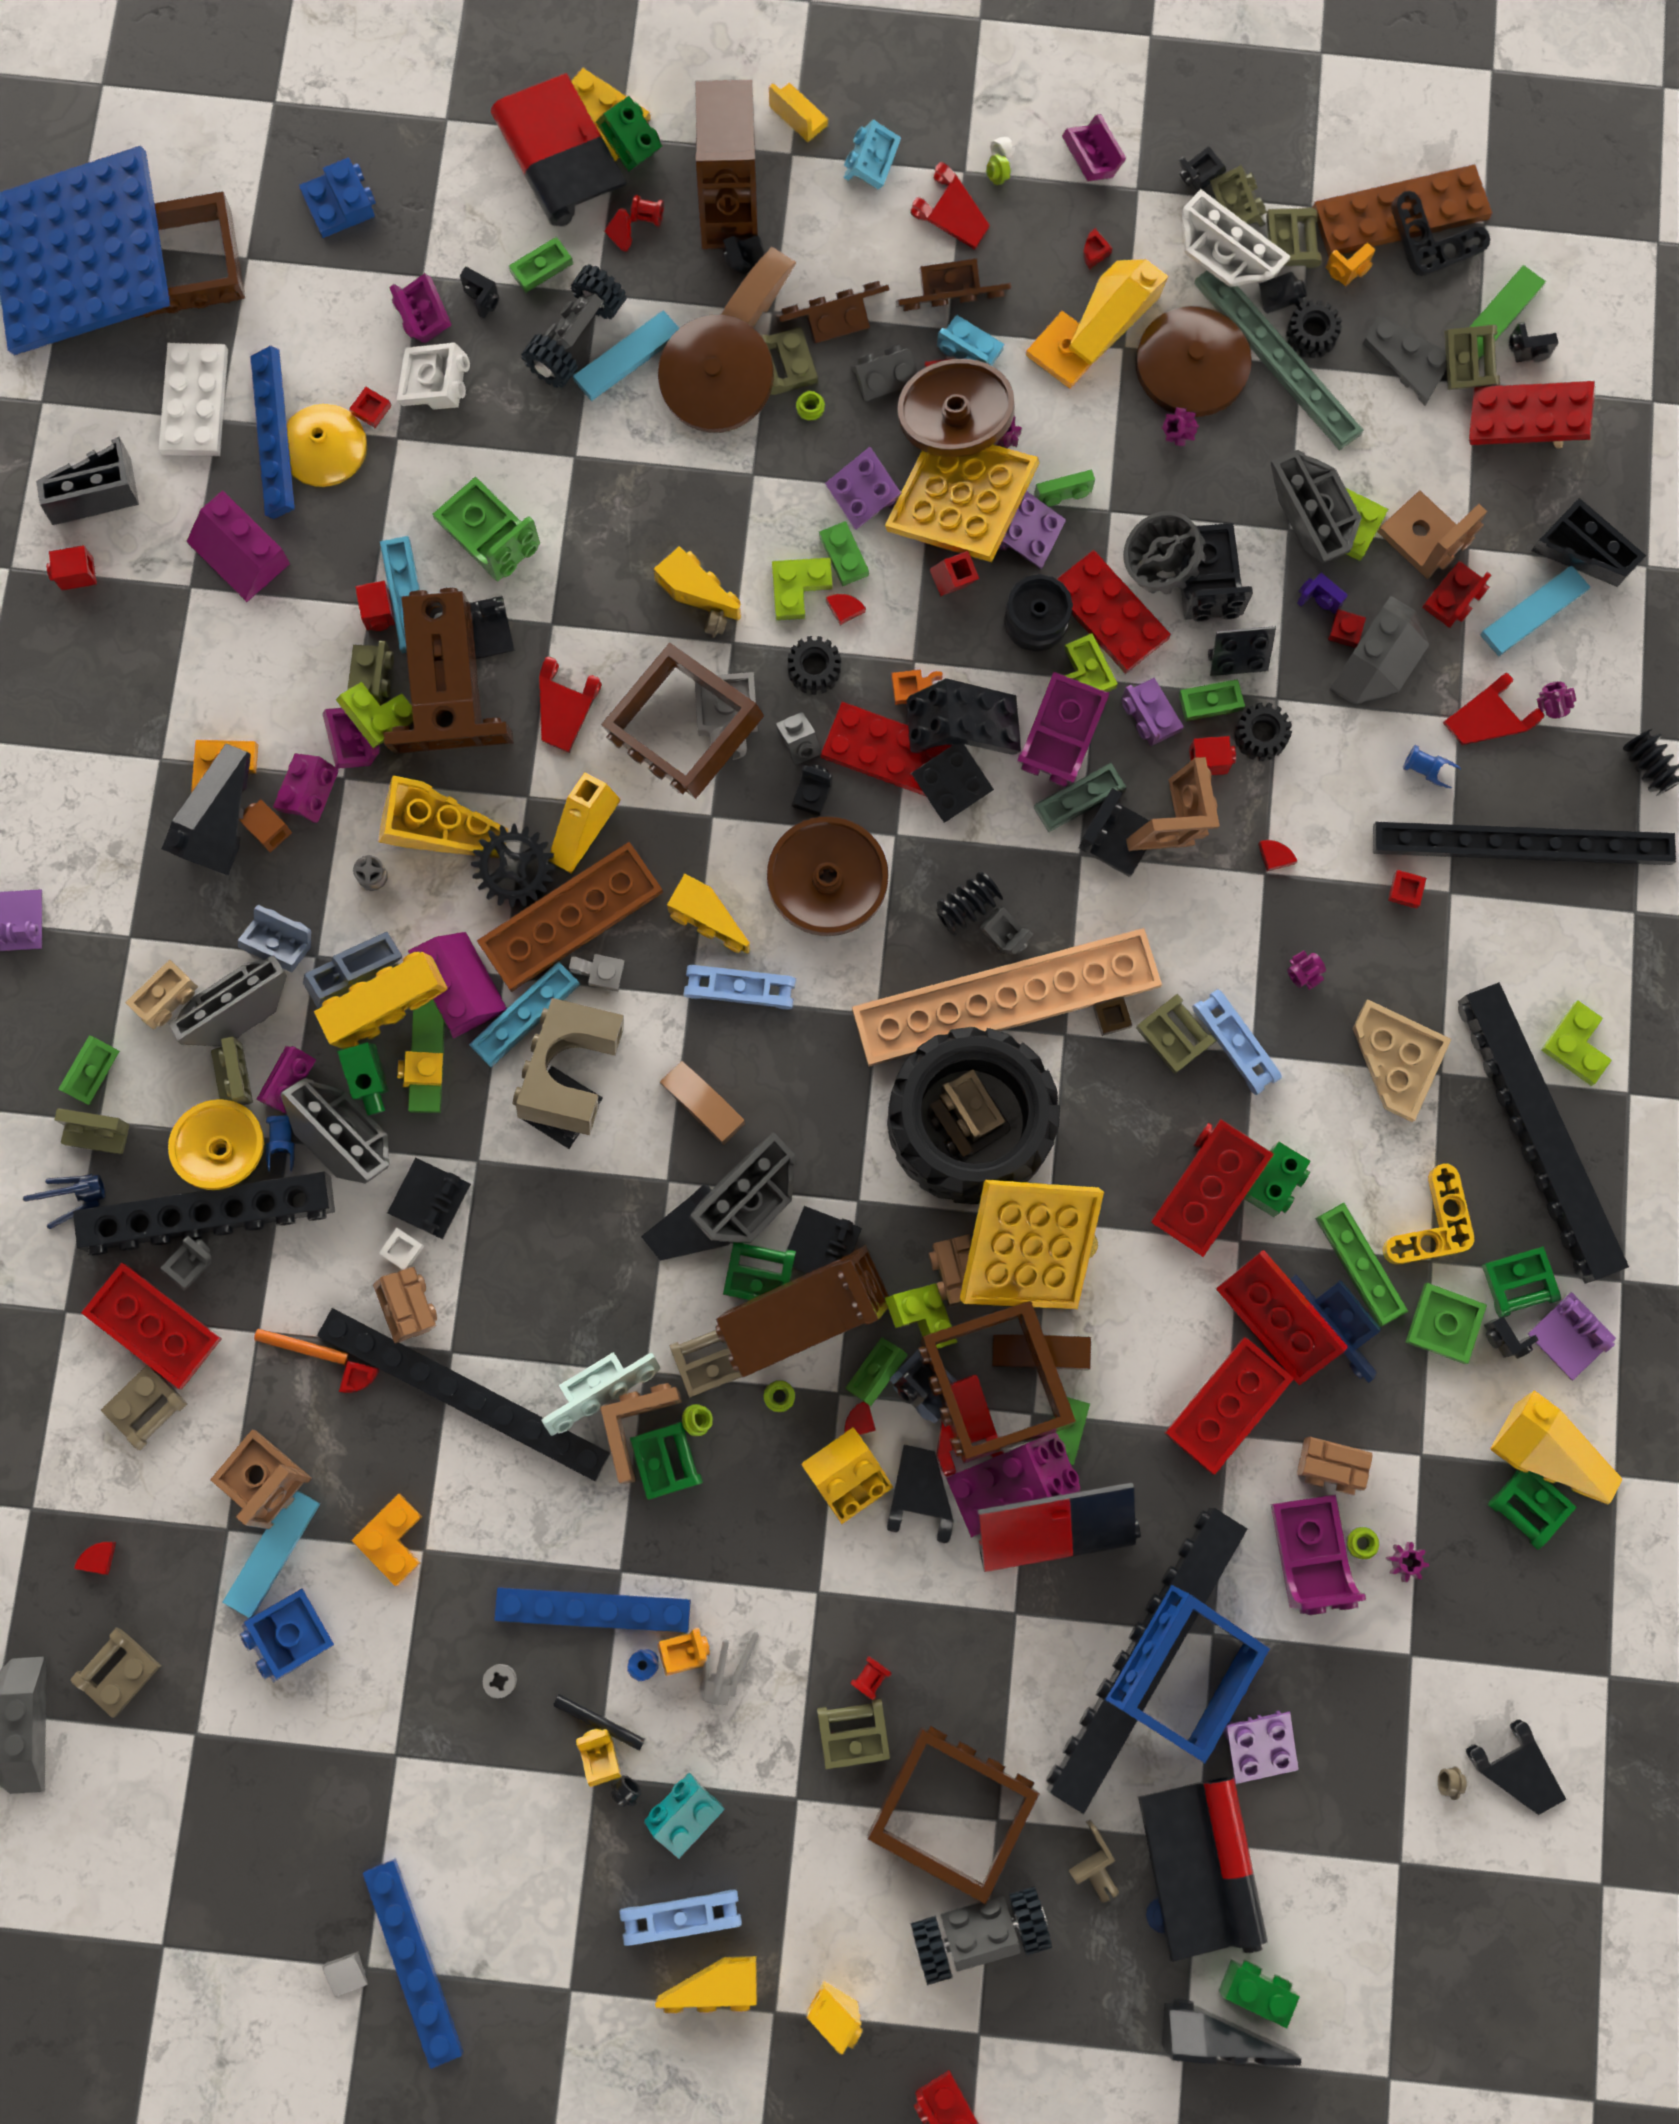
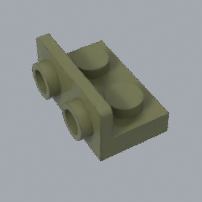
M1240 165L1210 181L1217 202L1248 225L1256 221L1260 227L1266 225L1263 215L1267 213L1262 198H1256L1254 190L1258 189V185L1252 172L1247 174L1243 166Z
M379 641V646L353 644L347 688L348 690L362 682L380 706L384 704L385 697L390 696L391 683L387 679L388 669H393L394 653L390 651L386 641Z
M233 1036L221 1039L222 1047L211 1050L219 1099L234 1101L241 1105L251 1104L253 1099L243 1044Z
M57 1108L54 1120L64 1125L61 1144L123 1154L130 1126L128 1123L116 1117Z

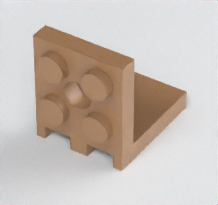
M1419 490L1381 525L1377 532L1428 579L1439 567L1442 570L1445 569L1453 561L1454 555L1460 549L1464 551L1474 541V536L1484 526L1481 521L1488 511L1478 504L1456 524ZM1415 525L1424 527L1427 535H1416L1412 527Z
M1206 757L1194 758L1168 779L1176 818L1151 819L1126 839L1128 851L1191 847L1195 845L1194 839H1203L1209 835L1208 829L1220 827L1217 815V800L1213 796L1212 776L1210 769L1207 767Z
M669 1383L657 1385L650 1388V1394L641 1396L638 1391L619 1396L620 1402L600 1407L620 1484L636 1481L621 1419L682 1403L680 1391L677 1387L671 1388Z
M252 1429L210 1481L243 1508L236 1518L245 1526L270 1529L274 1525L272 1523L273 1519L282 1508L287 1509L294 1501L293 1495L304 1482L308 1483L312 1478L257 1430ZM255 1466H260L264 1472L263 1479L259 1483L253 1484L249 1479V1473Z

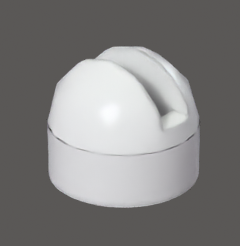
M1000 137L994 140L990 145L992 155L1005 156L1009 160L1015 152V146L1012 147L1010 143L1012 139Z

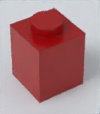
M84 545L48 551L50 563L46 564L48 577L62 591L97 585L94 559Z
M969 551L944 559L929 569L940 597L963 589L980 579Z
M385 580L355 586L361 619L367 630L382 631L389 626L395 625L390 593Z
M1229 736L1194 738L1189 747L1190 761L1194 758L1206 757L1207 767L1210 769L1211 775L1228 774L1232 765L1236 763L1235 746H1230Z

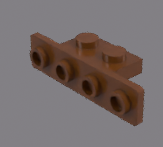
M977 258L920 266L923 296L898 299L895 303L896 307L903 306L905 312L921 309L920 303L931 302L932 307L949 305L948 299L959 298L960 303L977 301L976 295L987 294L988 299L1004 297V291L1012 288L1011 283L980 287Z
M880 281L864 284V291L853 294L852 288L837 292V299L826 301L825 296L809 300V307L799 309L798 304L781 309L782 314L776 316L777 322H783L807 315L814 343L870 328L863 298L890 291L889 285H880Z

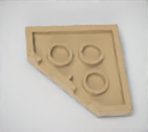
M1367 999L1353 1026L1354 1034L1383 1108L1413 1122L1416 1120L1451 1039Z

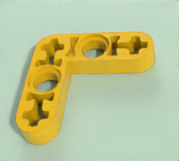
M1440 1164L1434 1167L1428 1175V1183L1439 1228L1406 1233L1389 1238L1382 1248L1383 1255L1389 1263L1405 1264L1458 1254L1469 1250L1473 1246V1228L1460 1175L1454 1166ZM1441 1171H1443L1444 1175H1450L1451 1180L1446 1182L1447 1191L1454 1189L1455 1194H1448L1444 1197L1440 1196V1193L1446 1191L1444 1182H1438L1437 1176L1441 1175ZM1446 1200H1452L1457 1203L1459 1212L1455 1217H1450L1444 1212L1443 1205ZM1460 1219L1462 1224L1456 1226L1459 1235L1465 1236V1241L1461 1242V1247L1458 1242H1452L1451 1239L1452 1236L1456 1235L1455 1226L1448 1228L1447 1223H1454ZM1424 1236H1430L1435 1240L1436 1249L1433 1253H1427L1421 1248L1420 1241ZM1395 1242L1400 1247L1413 1243V1250L1403 1252L1401 1258H1399L1397 1253L1392 1254L1391 1248L1396 1245Z

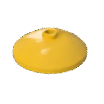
M316 404L301 409L286 422L291 475L302 483L317 487L333 486L349 479L362 465L367 451L366 434L359 420L348 410L332 404ZM323 433L322 437L314 438L316 434Z
M224 1099L205 1101L187 1110L175 1123L168 1142L169 1158L177 1174L190 1185L206 1190L225 1189L244 1180L258 1165L264 1149L263 1130L255 1115L245 1106ZM220 1148H226V1152L223 1155H217V1151Z

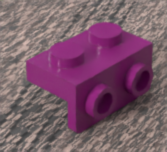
M1096 114L1087 126L1066 128L1062 134L1063 140L1088 182L1113 178L1126 160L1125 154L1101 114Z
M424 273L403 289L395 284L389 287L393 296L392 303L401 314L403 319L402 327L409 337H414L426 344L452 325L431 276Z
M342 708L325 709L322 715L336 769L371 766L380 752V745L373 748Z
M294 753L273 808L282 813L301 815L311 822L318 823L339 770L320 756Z
M285 1046L256 1100L287 1114L280 1096L281 1093L306 1078L316 1059L294 1046Z

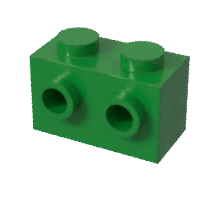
M630 95L603 113L595 121L628 172L663 147L657 131L649 126L643 117L640 105L633 101Z
M1279 1141L1272 1146L1270 1151L1274 1155L1244 1197L1246 1201L1272 1217L1280 1214L1281 1211L1283 1213L1288 1211L1295 1199L1291 1196L1296 1185L1301 1188L1310 1174L1307 1167L1311 1161Z
M1231 1959L1218 1990L1226 2000L1287 2029L1300 1998L1292 1989L1293 1983L1275 1974L1273 1979L1261 1974L1262 1968L1247 1960H1243V1963L1240 1964Z

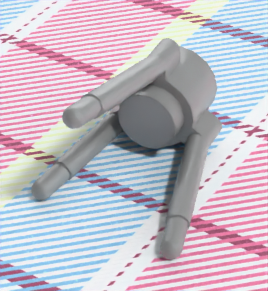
M757 1632L753 1633L731 1683H729L730 1677L723 1675L729 1641L724 1640L722 1642L716 1674H711L710 1679L709 1655H707V1660L702 1667L700 1690L704 1691L703 1701L717 1705H728L729 1696L735 1697L738 1682L759 1637Z

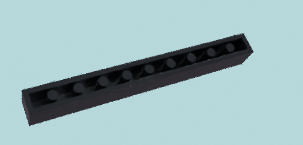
M1500 982L1465 995L1458 1001L1459 1015L1471 1030V1042L1477 1051L1480 1050L1484 1059L1483 1068L1486 1075L1494 1081L1497 1088V1100L1501 1106L1506 1108L1510 1117L1508 1119L1509 1126L1521 1141L1522 1155L1525 1161L1531 1164L1535 1172V1184L1539 1191L1544 1192L1548 1201V1213L1558 1223L1561 1230V1242L1572 1254L1575 1273L1586 1284L1628 1268L1629 1265Z
M1209 1508L1207 1512L1202 1510L1193 1525L1197 1528L1191 1540L1186 1538L1180 1546L1177 1554L1181 1557L1175 1568L1170 1566L1161 1580L1165 1585L1160 1594L1154 1593L1147 1603L1145 1610L1149 1613L1143 1623L1138 1621L1129 1635V1639L1132 1642L1127 1651L1121 1650L1115 1658L1112 1667L1116 1670L1110 1680L1105 1678L1096 1692V1696L1099 1699L1094 1708L1088 1707L1079 1722L1082 1725L1077 1737L1072 1735L1062 1751L1066 1754L1060 1766L1055 1764L1046 1778V1782L1049 1783L1047 1790L1082 1814L1087 1810L1138 1721L1105 1699L1168 1590L1173 1585L1205 1604L1248 1528L1216 1508ZM1193 1610L1137 1706L1141 1711H1144L1198 1617L1199 1613Z

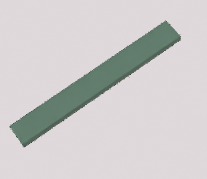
M1205 271L1195 279L1194 284L1218 312L1227 316L1241 329L1250 349L1339 451L1362 435L1363 428L1238 286H1227L1209 271Z

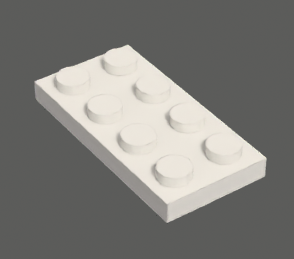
M167 343L159 451L162 455L220 456L228 349L225 344Z

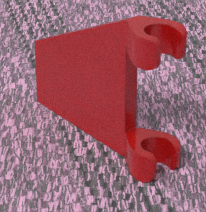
M940 162L935 168L933 179L940 184L948 185L934 208L924 199L917 197L912 203L910 213L917 219L930 222L975 250L988 231L990 224L954 171L947 164Z
M546 657L539 674L541 740L544 743L570 753L588 711L602 687V682L599 677L590 675L585 683L583 693L553 682L552 679L559 669V664L556 659Z
M1504 673L1484 691L1446 719L1443 724L1461 745L1528 732L1539 724L1545 715L1539 708L1532 711L1522 721L1514 714L1499 696L1514 681L1509 673Z
M977 1374L950 1383L971 1443L985 1439V1442L998 1438ZM941 1419L936 1455L940 1468L947 1477L956 1473V1468L949 1452L952 1451L950 1439L954 1438L950 1425L945 1427ZM1002 1450L1000 1452L991 1454V1457L993 1458L998 1455H1001L1004 1453V1451Z

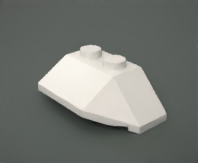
M1201 189L1183 207L1185 254L1229 287L1273 279L1291 258L1290 255Z

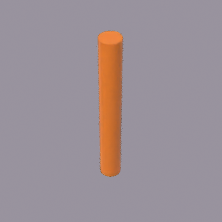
M259 1328L254 1336V1341L346 1365L349 1359V1353Z

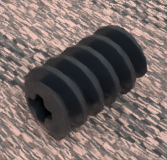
M1650 729L1623 746L1624 752L1634 751L1630 755L1629 760L1631 762L1640 761L1635 767L1636 771H1647L1642 776V781H1653L1648 790L1649 792L1659 791L1656 795L1659 796L1679 784V775H1675L1679 769V764L1671 766L1668 764L1673 759L1674 754L1663 756L1662 753L1668 745L1662 744L1657 746L1656 742L1662 735H1650V732L1653 730Z
M978 872L976 880L968 879L966 887L963 885L957 887V894L950 892L946 896L947 901L943 899L938 900L936 912L946 929L956 936V924L963 929L967 928L966 917L973 922L977 921L974 913L976 910L985 915L986 909L984 904L987 903L992 908H995L994 897H998L1000 900H1003V897L994 881L987 874Z

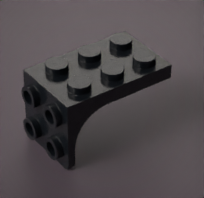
M1234 524L1196 526L1206 543V546L1203 548L1206 559L1197 568L1199 575L1196 578L1191 576L1185 581L1187 587L1181 590L1184 619L1203 622L1213 617H1223V619L1227 620L1238 618L1244 614L1253 595V590L1251 586L1242 587ZM1189 554L1183 557V562L1178 568L1180 573L1188 563Z
M945 678L907 698L910 750L913 753L918 754L936 746L950 744L969 745L1010 755L1021 752L1016 695Z

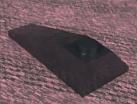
M229 744L224 745L172 820L161 848L162 850L219 873L229 875L240 846L241 837L237 836L238 820L243 819L244 809L240 808L242 792L247 789L251 753Z
M1174 1999V2004L1164 2003L1162 2046L1172 2061L1217 2064V2057H1220L1235 2065H1245V2062H1248V2058H1254V2062L1262 2065L1301 2066V2058L1295 2051L1205 2009L1194 2006V2002L1191 2000Z

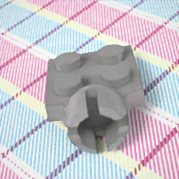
M754 672L717 675L756 703ZM695 682L698 736L710 737L712 744L738 712ZM758 725L752 732H758ZM746 739L734 752L733 760L745 756L747 751Z

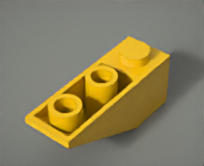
M679 546L653 569L655 581L675 601L709 612L711 609L718 612L723 610V616L734 620L741 618V602L731 591L727 593L722 589L718 578L710 571L706 573L700 567L699 560L692 552L686 553Z
M585 772L567 797L550 850L554 857L548 860L549 862L570 874L573 872L621 801L608 784Z
M684 874L667 903L668 911L671 914L670 917L682 925L692 924L698 928L697 932L706 938L713 939L716 937L724 941V946L735 953L743 951L749 954V941L710 886Z
M757 1956L721 1958L658 1995L655 2008H663L664 2013L670 2014L683 2012V2007H697V2012L702 2013L715 2012L719 2006H730V2010L735 2012L750 2010V2006L757 2005Z
M823 1981L807 2010V2018L838 2053L843 2055L847 2046L850 2048L855 2046L862 2032L858 2001Z

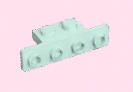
M613 1352L560 1384L559 1387L569 1403L541 1420L549 1434L553 1436L556 1433L567 1431L574 1422L584 1416L595 1414L602 1405L612 1399H619L620 1395L626 1394L628 1389L636 1384L652 1379L656 1372L661 1369L653 1353H649L624 1369Z

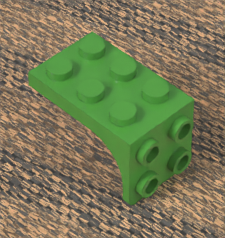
M476 476L432 514L434 520L497 582L503 577L510 576L515 571L517 564L525 557L529 558L534 555L540 545L534 520L530 516L526 517L523 521L517 518Z

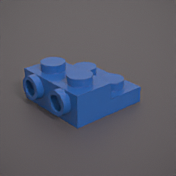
M349 157L323 167L325 175L299 185L322 238L375 217L371 206L376 204L369 186L363 188L361 182L365 178L358 163L352 165Z
M303 1588L245 1621L241 1626L244 1632L239 1634L246 1649L250 1651L254 1648L260 1660L255 1662L263 1679L270 1677L273 1683L334 1646L332 1639Z

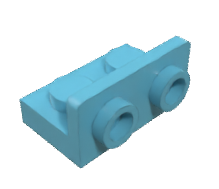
M872 120L866 127L861 126L853 139V142L856 144L854 150L849 153L845 160L844 166L847 169L843 178L849 181L856 175L879 190L884 186L901 137L875 120Z
M956 314L946 329L942 328L939 331L937 347L949 357L978 360L992 366L1002 353L1004 343Z

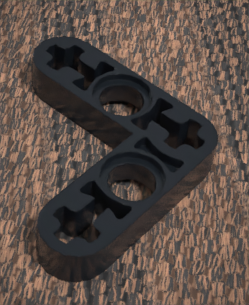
M1405 191L1392 202V214L1410 267L1416 275L1425 276L1476 256L1485 251L1490 245V234L1484 227L1480 226L1435 242L1421 199L1415 192ZM1410 202L1411 208L1402 209L1401 204ZM1416 216V219L1406 224L1405 220ZM1411 226L1420 228L1422 232L1420 241L1411 239L1409 235ZM1479 237L1480 243L1465 248V242ZM1448 243L1456 248L1454 259H1449L1444 254V247ZM1436 255V260L1427 265H1421L1420 260L1422 258Z

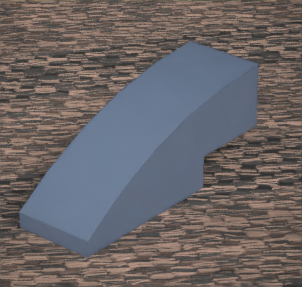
M386 931L334 955L331 962L305 973L303 985L317 1008H319L325 1000L335 996L341 997L348 993L352 985L371 980L378 971L391 967L401 960L402 955Z

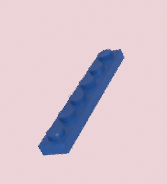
M270 345L251 355L250 359L265 516L275 519L294 510L295 507L280 351Z
M499 1587L497 1588L494 1621L688 1633L691 1599Z
M395 1858L364 1871L363 1876L429 2068L432 2069L462 2056L464 2052L397 1859Z

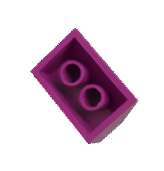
M223 490L200 509L186 541L246 602L290 565L283 549Z
M466 932L437 936L408 950L409 954L424 952L433 957L448 990L435 997L433 1001L453 1039L501 1015L507 1009Z

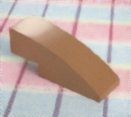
M771 247L740 284L721 315L738 318L754 328L762 313L768 312L796 262Z
M683 1061L660 1081V1084L722 1145L726 1144L745 1125V1120Z

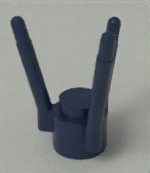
M93 1173L83 1176L47 1178L45 1180L46 1184H75L70 1187L25 1195L23 1201L27 1202L75 1193L78 1202H85L81 1206L48 1223L47 1228L52 1229L73 1218V1211L100 1206L99 1200L105 1198L106 1193L101 1176L99 1174L93 1176Z

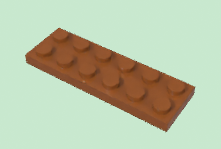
M1476 165L1464 166L1315 201L1312 208L1317 210V224L1328 257H1330L1334 250H1337L1340 254L1358 251L1367 242L1372 247L1401 241L1391 206L1393 200L1405 191H1413L1421 199L1432 233L1489 220L1492 210ZM1404 202L1401 204L1402 209H1409L1411 204L1410 202ZM1416 216L1405 220L1406 224L1416 219ZM1411 226L1409 235L1411 238L1422 236V232L1417 226Z
M627 842L478 939L477 942L509 990L513 992L661 895L663 889L631 843Z

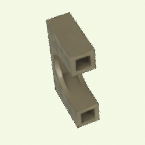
M552 998L549 1008H544L540 1017L542 1029L540 1035L535 1034L531 1044L533 1055L531 1061L526 1060L522 1070L524 1082L522 1088H516L512 1104L516 1106L517 1118L590 1136L599 1109L598 1094L566 1087L557 1083L549 1075L547 1067L558 1053L570 1048H585L616 1056L624 1031V1015Z

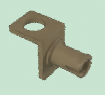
M1088 1820L1086 1823L1101 1850L1069 1869V1873L1076 1884L1088 1878L1098 1894L1099 1900L1107 1902L1110 1901V1898L1104 1887L1108 1889L1113 1898L1119 1893L1118 1888L1105 1868L1115 1862V1859L1096 1826L1091 1820Z

